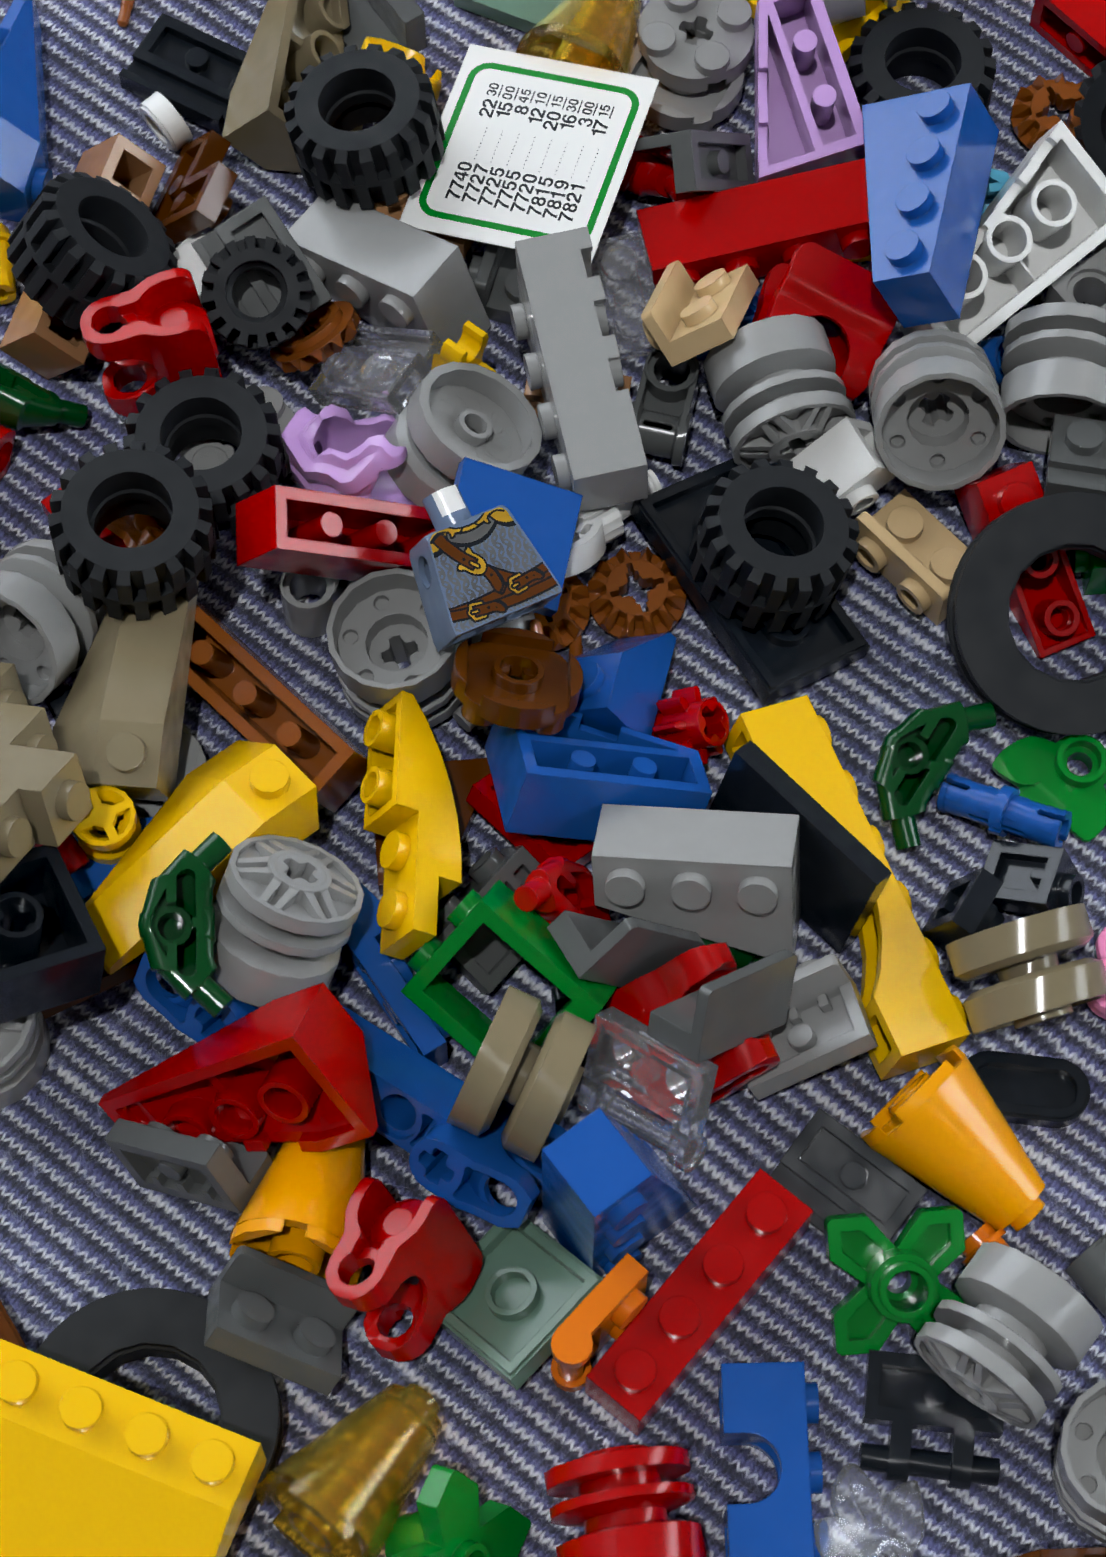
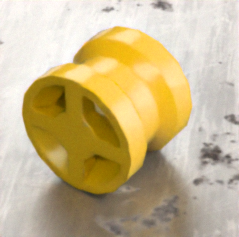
M101 785L89 788L93 809L73 832L78 839L80 847L89 859L99 864L113 865L119 862L143 831L134 803L125 791L117 787ZM98 830L105 831L107 835L99 834Z

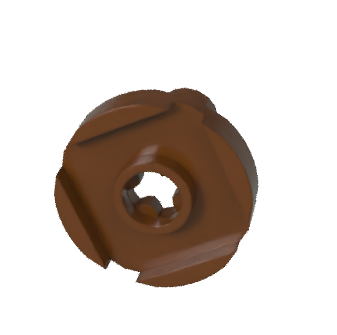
M501 627L483 632L480 642L472 643L468 646L467 638L459 645L455 653L450 680L455 696L462 702L461 714L468 722L477 726L496 724L507 728L532 730L542 735H553L563 729L565 719L577 707L583 683L581 665L571 653L567 662L561 655L553 652L555 641L543 634L520 628ZM509 676L520 677L521 680H517V679L511 678V677H509Z

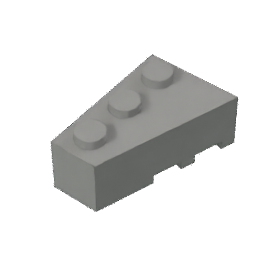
M318 197L288 230L333 300L351 303L360 318L431 365L434 351L448 338L455 343L459 341L462 335L463 324L467 320L485 332L491 327L459 246L374 209L361 210L359 203H353L349 209L337 206L334 197L327 201Z
M602 804L591 854L594 902L596 906L635 918L696 932L701 938L717 943L727 942L730 947L763 957H768L784 949L795 954L801 914L800 824L798 814Z

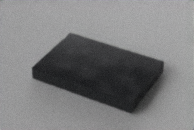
M750 740L735 751L709 810L799 815L800 917L840 954L855 941L892 873Z

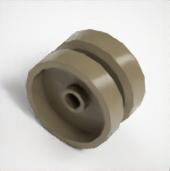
M1084 903L1064 906L1020 918L971 934L945 945L955 979L969 982L997 975L999 980L997 984L971 993L963 1003L973 1036L1014 1025L1016 1030L1074 1012L1073 1007L1106 996V969L1103 960L1088 957L1060 964L1057 957L1086 946L1094 936Z
M509 985L446 1122L475 1136H479L489 1129L503 1100L513 1105V1109L501 1134L503 1149L531 1162H535L553 1124H560L585 1070V1067L580 1065L597 1025L564 1011L554 1018L542 1046L531 1042L530 1039L543 1012L541 999Z

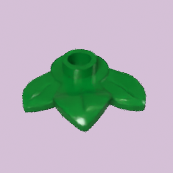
M1069 735L1055 743L1044 738L1029 736L1006 747L994 760L992 770L1003 779L1019 787V796L1072 812L1070 832L1082 842H1090L1106 826V789L1104 787L1106 784V748L1097 739L1088 735ZM1071 760L1082 761L1088 768V774L1077 776L1071 773L1067 762Z

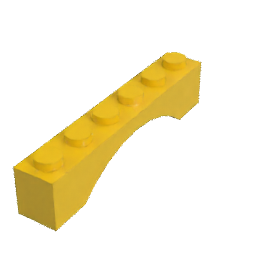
M808 695L741 713L730 730L727 740L723 743L730 759L732 760L735 751L751 740L892 873L858 934L862 956L860 997L878 1047L867 1052L880 1080L883 1081L939 1062L935 1058L952 1045L959 1047L970 1035L967 1028V1015L963 1004L957 996L951 994L941 974L939 957L935 946L927 937L923 936L915 920L907 888L901 881L896 880L885 857V847L880 832L875 826L869 824L858 801V790L854 778L847 770H843L832 747L831 732L828 724L823 717L816 714Z

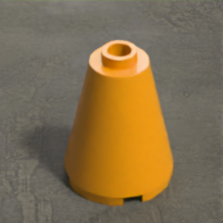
M952 1045L935 1057L941 1065L931 1075L920 1070L872 1118L870 1122L875 1127L862 1131L860 1137L872 1150L887 1158L896 1166L982 1222H988L996 1231L1000 1228L1004 1229L1008 1225L1015 1231H1019L1031 1222L1045 1206V1203L1039 1198V1195L1045 1188V1183L966 1054L956 1045Z
M366 1138L324 1152H302L298 1142H283L272 1164L231 1231L229 1244H232L229 1253L230 1258L239 1246L245 1245L326 1279L325 1270L328 1261L344 1233L345 1210L357 1184L365 1178ZM363 1267L357 1269L351 1276L349 1285H357Z

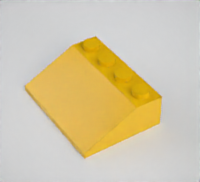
M0 1338V1557H226L267 1462L261 1443Z

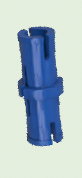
M953 772L946 776V782L942 783L938 794V811L964 817L988 826L989 833L1000 837L1011 834L1035 841L1044 846L1062 848L1063 841L1061 840L1066 841L1072 824V812L1047 806L1019 796V789L1007 785L998 789L972 781Z

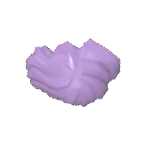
M333 404L324 407L318 415L304 407L295 413L281 434L285 443L286 453L289 456L292 475L301 489L416 505L403 495L388 474V470L397 468L404 463L408 455L406 447L394 446L385 438L386 432L395 421L393 415L384 413L372 418L353 420L347 409Z

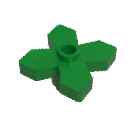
M956 1206L917 1208L894 1244L865 1213L829 1215L824 1219L827 1258L860 1281L850 1293L831 1309L833 1346L838 1354L842 1356L868 1354L870 1349L880 1350L898 1323H909L919 1333L926 1322H936L933 1314L942 1300H956L965 1304L957 1293L940 1283L938 1275L966 1250L963 1213ZM907 1271V1280L902 1287L898 1289L888 1288L890 1280L896 1274Z
M435 1464L431 1467L416 1501L418 1511L413 1514H404L392 1524L385 1542L386 1557H518L530 1530L531 1521L511 1506L488 1500L479 1507V1487L477 1483L458 1470Z

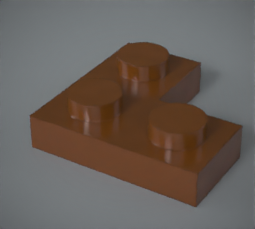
M214 130L184 145L152 211L155 218L161 220L167 229L165 234L173 240L174 244L183 242L188 237L207 227L211 229L217 227L227 216L232 206V199L228 195L238 174L222 164L231 143Z

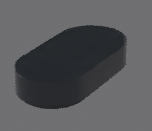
M982 1051L968 1058L1007 1123L1063 1128L1076 1122L1082 1116L1089 1103V1081L1085 1073L1076 1064L1068 1060L1000 1051Z

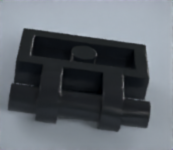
M870 1349L867 1354L862 1423L889 1426L888 1445L860 1444L858 1470L885 1473V1480L907 1483L908 1476L947 1480V1487L969 1490L971 1483L997 1486L1000 1475V1459L974 1456L975 1436L1000 1439L1003 1435L1004 1421L959 1395L930 1368L920 1355ZM912 1429L951 1433L949 1453L911 1448Z

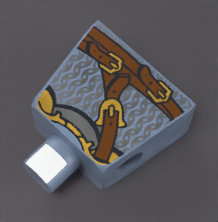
M456 484L440 489L422 500L436 531L423 537L410 550V562L433 643L438 652L463 642L467 638L470 639L485 631L539 610L563 592L551 570L510 510L505 506L499 505L472 516Z

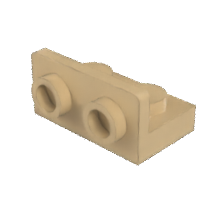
M677 260L667 265L641 314L644 333L650 344L655 349L661 350L670 365L674 367L733 339L760 283L749 265L745 264L729 273L724 268L714 270L694 284L682 263Z
M904 489L873 516L867 511H863L855 518V520H858L860 530L856 542L859 543L856 558L867 570L872 573L880 572L896 587L900 600L909 610L919 615L923 613L937 626L947 617V600L950 585L959 561L968 547Z

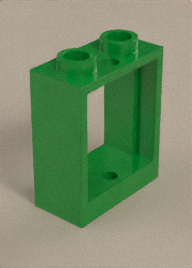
M498 880L484 897L474 889L467 894L446 918L456 927L455 930L444 942L434 937L425 943L407 963L416 974L400 992L476 1057L492 1020L438 973L483 923L570 998L531 1041L539 1046H542L556 1016L567 1011L590 1022L605 1006L617 987L579 979L549 932L547 926L550 924L535 910L530 912L520 910L514 902V892L502 881Z

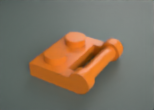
M628 1252L552 1335L551 1352L553 1360L551 1363V1377L555 1385L563 1391L575 1392L585 1387L586 1375L592 1368L590 1362L592 1358L611 1338L615 1341L648 1301V1297L645 1295L648 1270Z

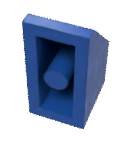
M671 632L620 638L576 656L575 658L580 663L583 671L582 688L575 711L583 713L580 724L617 736L621 726L651 735L658 711L656 703L658 700H661L677 638Z

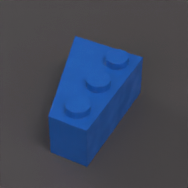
M577 711L569 715L565 719L563 729L553 735H542L532 730L513 729L494 724L484 746L505 832L520 833L527 836L539 835L594 842L602 804L706 809L712 796L711 787L698 750L621 726L618 736L580 724L583 713Z

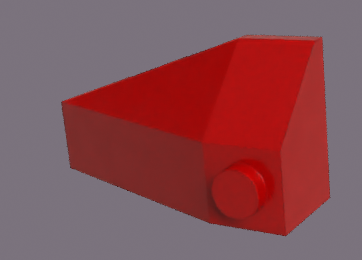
M324 983L272 1000L107 1092L98 1103L114 1123L118 1118L145 1125L150 1121H156L168 1126L176 1133L196 1138L200 1134H208L222 1142H243L246 1151L266 1152L271 1142H298L302 1152H324L372 1137L378 1128L363 1031Z

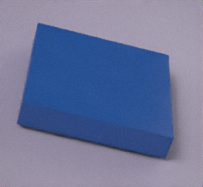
M464 457L458 464L454 485L458 486L471 515H477L499 505L508 508L559 582L561 588H563L583 495ZM561 593L543 608L534 611V613L547 617L553 616L558 611Z

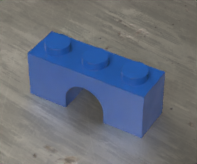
M804 1362L721 1363L718 1373L720 1446L742 1445L760 1450L772 1462L777 1476L776 1489L764 1500L750 1504L726 1505L723 1515L725 1557H827L825 1523L812 1521L811 1494H822L821 1452L809 1451L807 1424L819 1423L817 1382H805Z

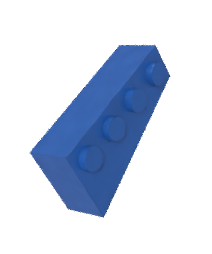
M971 83L862 105L873 283L903 328L960 319L999 129Z
M600 1107L542 1149L543 1223L561 1246L601 1277L608 1274L627 1252L639 1262L643 1257L639 1248L697 1206L646 1141H642L635 1133L632 1134L623 1124L620 1126L616 1119Z

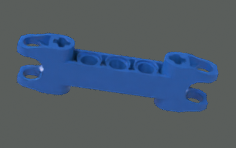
M146 952L143 953L133 980L140 995L147 1003L161 1013L177 1030L196 1042L259 1008L232 997L233 1001L214 1019L193 998L185 1001L179 994L166 991L158 982L156 972L151 971ZM343 1006L364 1034L378 1122L376 1132L410 1153L409 1165L411 1172L417 1182L438 1197L444 1198L453 1207L473 1214L497 1227L520 1228L528 1219L530 1211L541 1192L537 1185L542 1186V1161L537 1158L535 1162H531L503 1149L501 1134L513 1109V1105L502 1100L489 1129L479 1136H475L447 1123L446 1121L464 1081ZM553 1124L546 1141L550 1144L567 1130L560 1125ZM490 1177L511 1188L516 1196V1207L503 1206L493 1198L488 1186Z

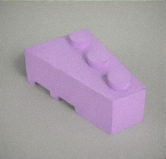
M757 0L754 17L755 183L865 158L863 114L823 0Z

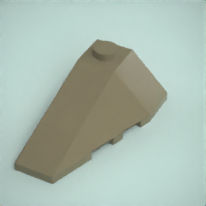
M268 0L230 93L222 137L229 141L232 147L265 170L302 173L285 126L287 122L284 116V103L290 101L288 91L292 83L303 81L300 73L308 65L318 66L321 63L319 57L329 52H332L334 56L344 52L343 30L350 26L347 0ZM363 125L356 127L351 131L362 130Z
M198 594L189 602L181 595L175 598L177 610L167 615L163 614L160 607L150 609V619L136 621L135 612L125 611L122 620L111 618L108 616V611L106 612L52 732L58 745V751L77 753L88 788L100 785L112 786L125 791L131 799L166 801L176 789Z

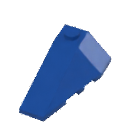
M13 0L0 24V219L20 222L46 184L51 179L53 180V172L48 168L41 23L35 0Z

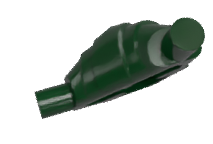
M0 363V425L17 431L22 430L24 427L55 426L57 423L76 428L84 427L88 415L87 405L60 399L58 394L35 384L31 379Z
M960 701L929 709L918 708L884 737L880 746V753L872 782L876 785L882 820L890 821L896 851L921 845L915 815L926 811L927 802L933 792L939 788L954 764V758L961 748L969 742V732L996 726V713L991 702L963 707Z
M212 832L192 853L183 849L158 877L151 879L144 906L139 915L138 929L151 971L158 973L185 1001L193 998L215 1019L231 1004L233 998L211 978L217 968L213 958V944L216 942L213 890L216 880L211 871L232 850L218 834Z

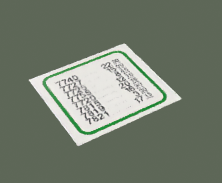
M470 44L441 115L445 140L442 141L444 146L442 160L435 161L437 171L430 180L421 179L419 181L421 189L413 195H409L400 221L420 230L515 249V241L588 226L593 246L591 251L592 264L660 80Z

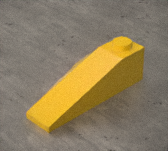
M237 740L188 773L86 902L85 906L106 948L104 969L110 975L145 952L143 941L139 934L138 922L151 879L158 877L183 849L192 853L212 832L218 834L233 851L235 846L251 837L269 834L294 837L303 841L319 830L317 786L275 744ZM232 851L211 871L216 880L213 890V902L217 900L218 888Z

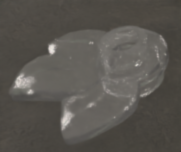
M848 1463L839 1472L831 1488L830 1505L833 1516L821 1518L814 1523L815 1541L820 1557H914L913 1553L922 1543L925 1531L922 1494L918 1482L909 1480L899 1484L882 1496L879 1489L857 1464Z

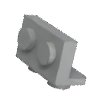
M828 954L820 959H811L796 967L786 1024L755 1037L759 1038L769 1034L780 1057V1061L775 1067L751 1080L747 1085L754 1096L760 1100L878 1047L856 983L835 954Z

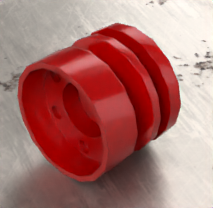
M616 1446L587 1453L579 1459L557 1465L544 1473L547 1495L556 1498H571L550 1508L551 1523L567 1527H584L585 1531L584 1535L575 1537L556 1547L557 1557H707L701 1523L687 1520H668L667 1512L676 1510L695 1500L694 1484L670 1481L690 1472L691 1466L688 1449L679 1446Z

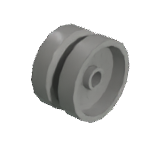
M450 362L434 367L422 380L409 399L408 405L397 416L385 434V438L389 443L394 446L406 447L408 454L404 463L397 468L388 470V474L403 495L417 506L423 507L422 500L440 489L454 485L458 464L464 457L522 475L540 452L542 429L536 411L517 387L494 371L477 364Z

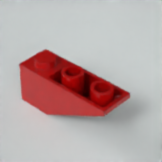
M1032 461L1003 465L986 472L981 478L954 489L972 540L989 523L1003 513L1021 504L1041 498L1044 495ZM1057 550L1039 557L1020 575L1010 597L1009 607L1037 658L1046 657L1096 636L1065 550Z

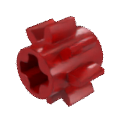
M692 686L672 691V698L657 701L658 711L651 736L698 750L703 765L707 764L709 756L723 753L721 745L727 740L729 735V718L725 708L717 701L715 696L701 699L699 687Z

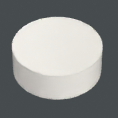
M156 91L140 103L139 111L156 137L169 150L178 151L193 139V135L184 119L161 93Z

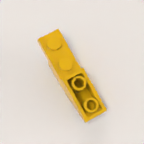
M402 690L383 707L375 710L366 722L363 741L365 746L368 747L367 772L361 784L360 799L365 803L363 830L386 837L380 851V865L384 868L383 896L379 902L376 917L377 924L381 927L380 954L404 960L437 936L438 901L462 884V855L458 816L450 780L440 749L416 698L412 693Z

